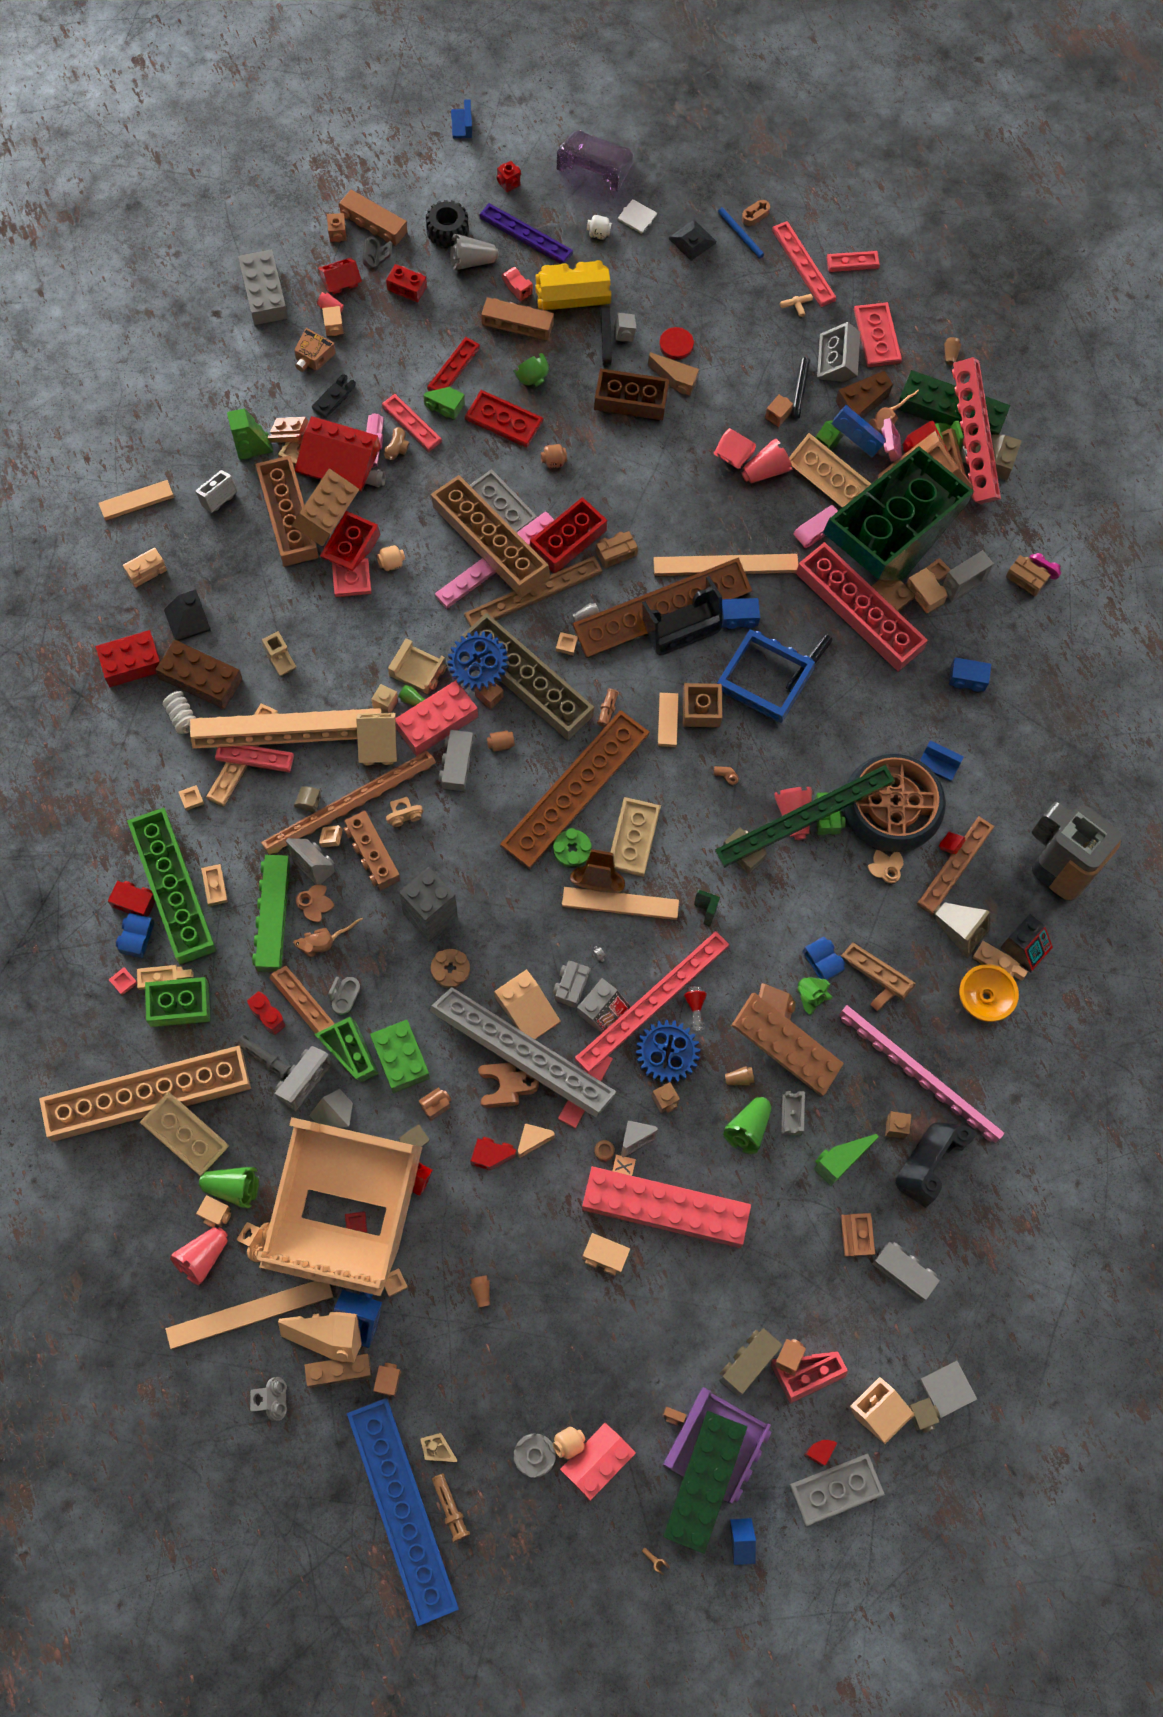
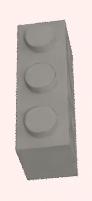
M450 730V735L446 736L445 747H447V753H443L442 756L444 770H440L439 782H442V789L465 792L473 745L472 732Z
M888 1242L872 1265L923 1303L940 1281L936 1278L937 1274L931 1269H925L919 1265L920 1261L914 1256H908L902 1252L903 1248L897 1243L893 1242L892 1244Z

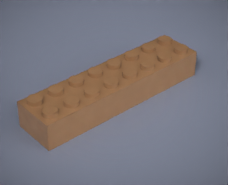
M460 475L430 494L433 508L521 598L550 578L549 565Z

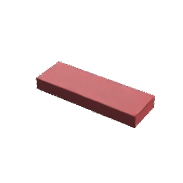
M877 251L827 254L826 257L829 272L879 269L880 266Z

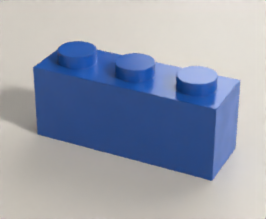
M847 405L841 409L832 422L833 426L871 457L885 443L886 438Z

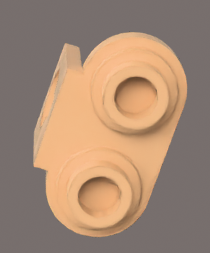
M404 797L390 802L393 813L386 816V821L393 827H399L405 821L411 820L414 822L420 820L424 811L421 805L411 806L408 797ZM403 803L407 806L405 809L396 810L398 804Z
M247 1222L237 1238V1241L249 1246L247 1256L254 1262H261L256 1260L258 1251L264 1250L270 1222L264 1223L260 1228ZM251 1229V1237L245 1239L246 1232Z

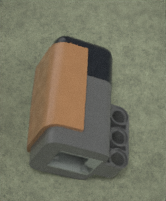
M1054 802L1032 830L1033 836L1046 846L1033 863L1032 873L1065 900L1076 899L1118 850L1121 842V833L1115 826L1088 806L1082 805L1072 813L1062 804Z

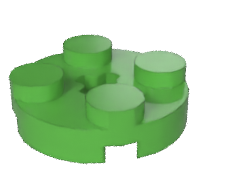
M570 828L567 831H563L555 839L554 855L556 860L565 867H579L587 862L592 844L586 834ZM575 845L577 851L569 852L568 846Z

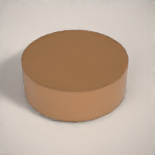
M607 1140L599 1141L594 1149L595 1156L600 1161H609L615 1152L614 1145Z

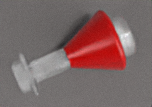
M698 986L687 988V992L684 994V998L693 1011L694 1024L690 1025L693 1032L704 1031L706 1026L704 1023H701V1009L707 993L703 991L702 987Z

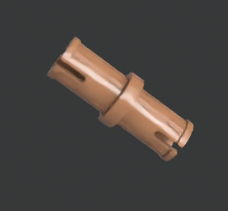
M607 690L604 703L600 707L602 710L597 721L599 726L606 727L610 722L611 715L616 709L614 706L619 695L617 690Z

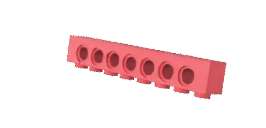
M972 357L953 363L952 375L957 385L955 386V393L959 398L957 406L962 417L960 426L962 431H964L965 438L963 439V444L967 449L966 463L970 468L968 477L974 487L972 499L976 503L984 504L1000 500L1001 495L979 360ZM970 376L969 382L964 383L965 378ZM972 393V399L967 401L968 395ZM975 410V416L970 418V413ZM978 427L977 434L973 436V430ZM978 445H981L980 451L976 453V447ZM983 462V468L981 470H978L979 464ZM986 479V485L981 488V482Z

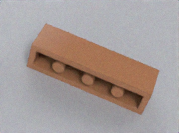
M350 190L339 203L340 213H344V218L350 219L360 227H364L373 235H378L387 243L391 241L396 246L408 232L406 220L353 190Z
M487 297L481 314L482 325L548 340L554 324V313Z

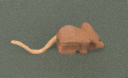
M919 390L907 396L896 406L880 409L875 419L869 420V424L882 434L884 420L891 418L893 424H895L898 417L894 410L900 408L909 398L916 395Z
M363 918L356 920L350 926L337 931L333 935L329 933L327 928L315 930L314 934L305 933V938L293 941V944L308 957H313L316 952L328 951L338 935L353 928Z

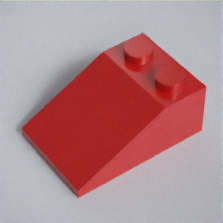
M345 511L320 557L353 571L371 552L381 535L378 524Z

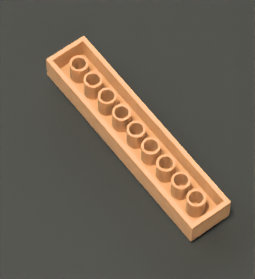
M240 1046L45 1096L39 1098L46 1136L54 1142L144 1118L168 1091L182 1104L190 1106L250 1090L251 1085L243 1051Z

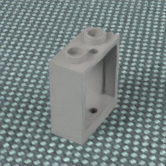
M983 550L948 572L942 586L946 589L947 598L951 602L987 580L994 563Z

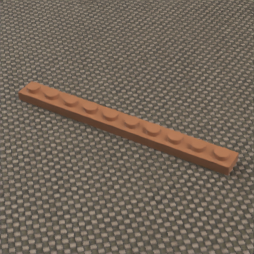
M428 751L423 752L262 841L264 849L269 855L278 853L283 847L287 846L286 840L288 838L299 839L314 833L317 828L330 824L335 818L348 814L355 807L363 806L366 801L379 797L382 792L397 787L400 782L413 778L420 771L429 769L431 765L436 763L435 759Z

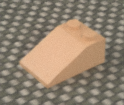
M527 969L494 991L495 999L516 1028L534 1040L561 1022L541 988Z

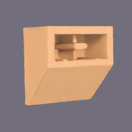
M880 1377L851 1405L855 1419L884 1444L914 1416L913 1411L895 1389Z

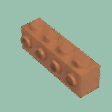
M366 811L344 820L346 825L343 828L348 839L352 837L354 841L352 844L356 854H361L363 859L360 861L363 868L370 871L371 875L369 878L373 886L377 885L381 891L401 881L400 875Z

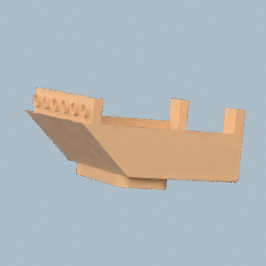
M291 1117L289 1126L294 1128L264 1250L258 1251L256 1260L261 1261L259 1268L381 1296L399 1249L422 1147ZM308 1190L386 1207L380 1236L302 1218Z

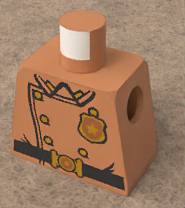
M306 328L295 348V356L298 361L295 367L301 372H304L307 367L318 370L335 355L334 343Z

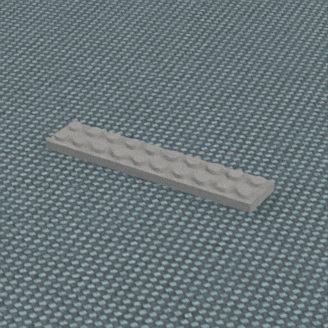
M452 987L430 1008V1012L594 1117L601 1113L616 1094V1091Z

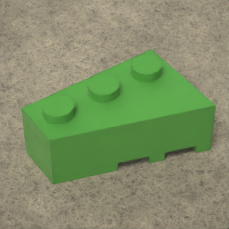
M348 1017L314 1034L355 1079L361 1083L379 1074L359 1027L353 1018Z

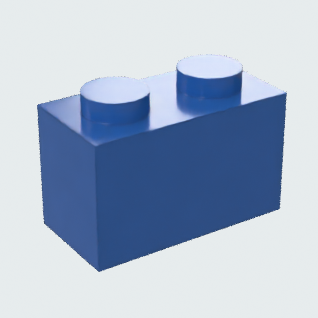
M758 598L722 599V627L729 629L736 627L753 628L759 625L760 610Z
M954 658L950 669L949 685L955 688H969L977 692L985 691L989 685L991 664Z

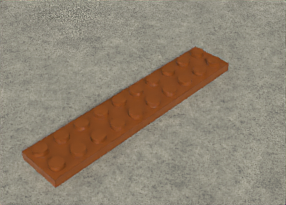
M739 557L572 623L585 657H590L647 634L648 632L643 622L642 602L646 601L650 610H658L661 616L693 604L695 594L700 590L706 589V577L710 576L719 590L722 599H735L752 592Z
M620 710L501 842L500 847L530 870L554 843L555 839L571 824L649 736L650 732Z

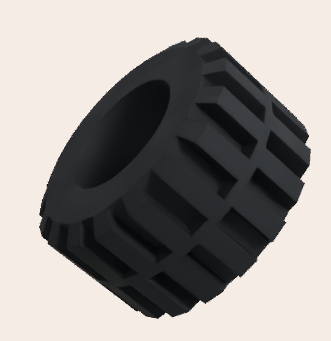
M444 200V202L438 201L437 204H432L426 214L428 238L431 239L433 244L436 243V246L440 247L442 245L443 248H447V246H454L455 241H451L454 234L468 237L469 223L465 207H461L460 203H455L453 200L451 202H448V200ZM443 223H453L452 225H442Z

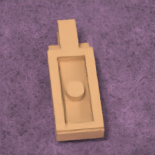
M985 941L981 942L972 957L983 965L999 966L1012 977L1014 976L1021 981L1028 972L1012 957Z
M177 965L137 969V988L139 990L145 989V982L194 978L192 969L183 970V967H177Z

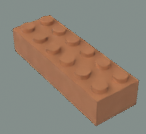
M291 456L256 463L259 481L283 567L319 558L315 541L291 526L304 507Z

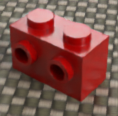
M395 264L386 279L388 291L418 303L427 288L426 276Z

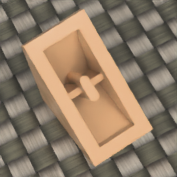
M525 1124L518 1148L519 1158L555 1138L554 1132Z

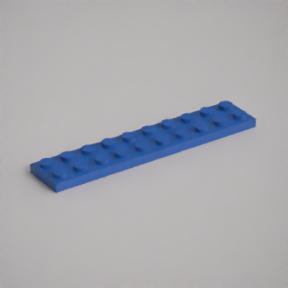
M388 1398L347 1413L417 1626L459 1610Z

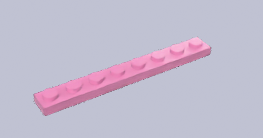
M545 511L518 531L517 534L530 546V540L553 522L554 519ZM482 558L437 591L435 597L448 609L495 574L496 571Z

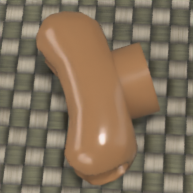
M400 427L393 429L392 441L385 447L384 456L388 460H394L399 453L405 455L407 452L409 441L405 440V431Z

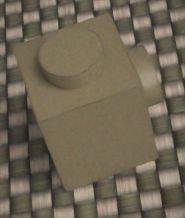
M930 1397L908 1406L914 1413L911 1419L916 1431L922 1429L925 1433L936 1429L934 1424L939 1423L940 1413L936 1405H932Z

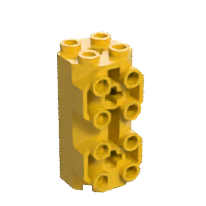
M600 260L578 262L573 270L566 263L544 265L541 268L542 271L535 274L538 310L611 304L609 269Z

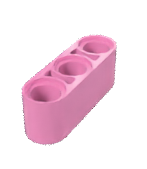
M833 505L829 506L799 526L793 535L805 548L810 547L826 536L823 534V530L829 518L837 513L838 510Z

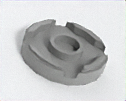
M529 1434L522 1437L514 1450V1462L517 1469L523 1475L530 1478L546 1475L553 1468L556 1460L553 1443L541 1434Z

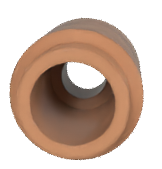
M506 730L490 733V737L487 738L488 749L492 748L493 752L511 749V747L515 746L513 732Z

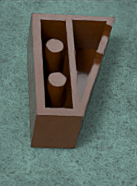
M882 371L839 389L836 403L840 410L847 405L864 419L872 409H875L889 397L893 383L886 372Z

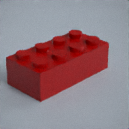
M582 497L530 540V547L549 565V570L552 573H557L607 531L608 520Z

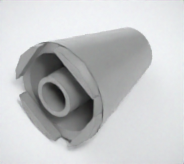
M459 234L453 235L451 241L455 242L454 246L450 248L451 265L454 266L453 270L494 263L495 259H498L499 251L494 244Z

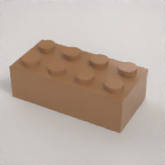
M329 468L291 526L323 546L358 493L359 488Z

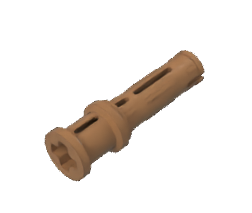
M440 1474L433 1477L431 1480L447 1517L445 1518V1524L449 1525L451 1530L452 1542L468 1537L471 1534L466 1530L462 1520L463 1514L457 1510L445 1475Z

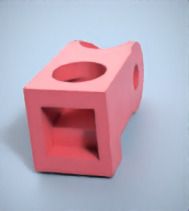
M513 267L502 274L504 283L520 302L533 294V283L529 279L526 280L517 268Z

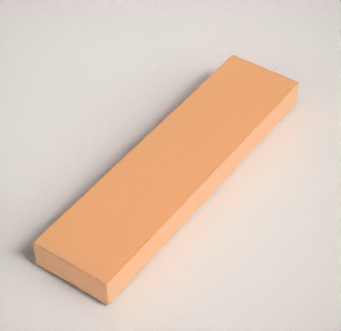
M168 480L99 502V506L106 521L174 498Z

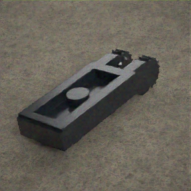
M342 374L336 383L334 382L312 405V409L326 419L348 397V394L355 388L356 382L350 380L343 389L342 386L347 381V375Z

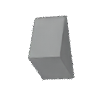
M628 1121L621 1156L624 1158L655 1140L658 1128L652 1125Z

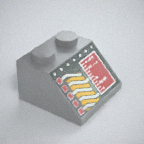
M601 978L577 1007V1014L600 1033H603L631 1006L616 988Z

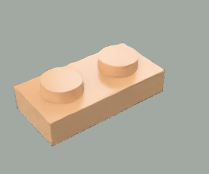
M221 864L201 868L208 906L227 903L228 899Z

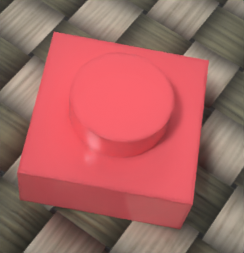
M125 967L109 979L122 996L137 984V981Z

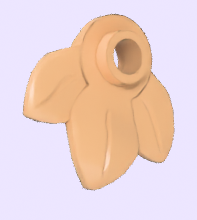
M876 850L873 857L874 863L868 865L870 873L875 877L883 878L887 883H896L900 879V869L904 865L900 852H894L889 857L880 850Z

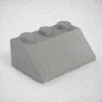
M849 322L820 334L818 379L844 382L858 376L860 331Z
M311 1046L309 1050L305 1049L299 1063L289 1069L288 1077L284 1082L280 1081L275 1088L276 1092L274 1094L276 1098L295 1112L332 1066L329 1054L314 1046Z

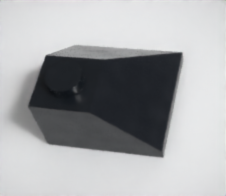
M695 220L669 237V240L690 261L717 242Z
M196 589L178 595L164 609L174 639L177 641L211 630Z

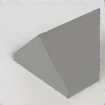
M338 1089L324 1096L309 1116L315 1123L337 1128L349 1127L353 1103L341 1089Z

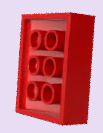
M311 416L304 432L295 472L322 480L330 468L362 492L381 448L379 437L372 433Z

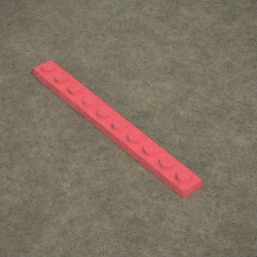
M715 931L575 1057V1061L589 1074L729 947V943Z

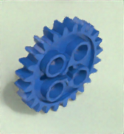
M475 631L474 636H471L468 632V638L465 639L463 636H460L462 642L455 641L457 647L450 648L453 654H448L449 659H451L447 662L448 666H451L449 671L454 673L452 675L454 680L458 679V685L463 683L464 689L470 685L472 691H474L475 687H478L479 691H481L482 686L489 690L488 684L491 683L495 687V680L502 681L499 675H506L503 669L508 668V664L505 662L509 661L508 656H504L507 654V650L503 649L504 644L499 643L498 637L493 639L491 633L486 637L485 631L482 632L481 636L478 635L477 631ZM479 646H485L483 651H476ZM464 656L470 657L466 662L461 661ZM491 660L495 661L493 666L486 665ZM473 671H480L478 676H471Z
M668 1020L665 1021L664 1025L658 1021L657 1027L650 1024L651 1031L644 1029L645 1036L640 1035L639 1040L641 1042L636 1045V1047L640 1048V1050L636 1051V1055L641 1056L637 1059V1063H643L640 1069H647L646 1076L653 1074V1081L659 1077L660 1084L663 1083L664 1079H667L668 1083L672 1079L678 1083L679 1077L686 1080L685 1073L692 1075L693 1071L691 1068L696 1069L697 1064L693 1061H699L700 1059L699 1056L695 1055L700 1053V1049L695 1048L699 1041H693L695 1034L689 1035L690 1028L683 1030V1023L677 1027L675 1020L672 1025H669ZM672 1035L673 1040L667 1067L663 1068L669 1036ZM663 1037L666 1042L659 1044L655 1038ZM681 1041L685 1047L677 1048L674 1043ZM657 1055L662 1061L655 1063L651 1060V1057ZM678 1060L681 1066L673 1067L670 1062Z

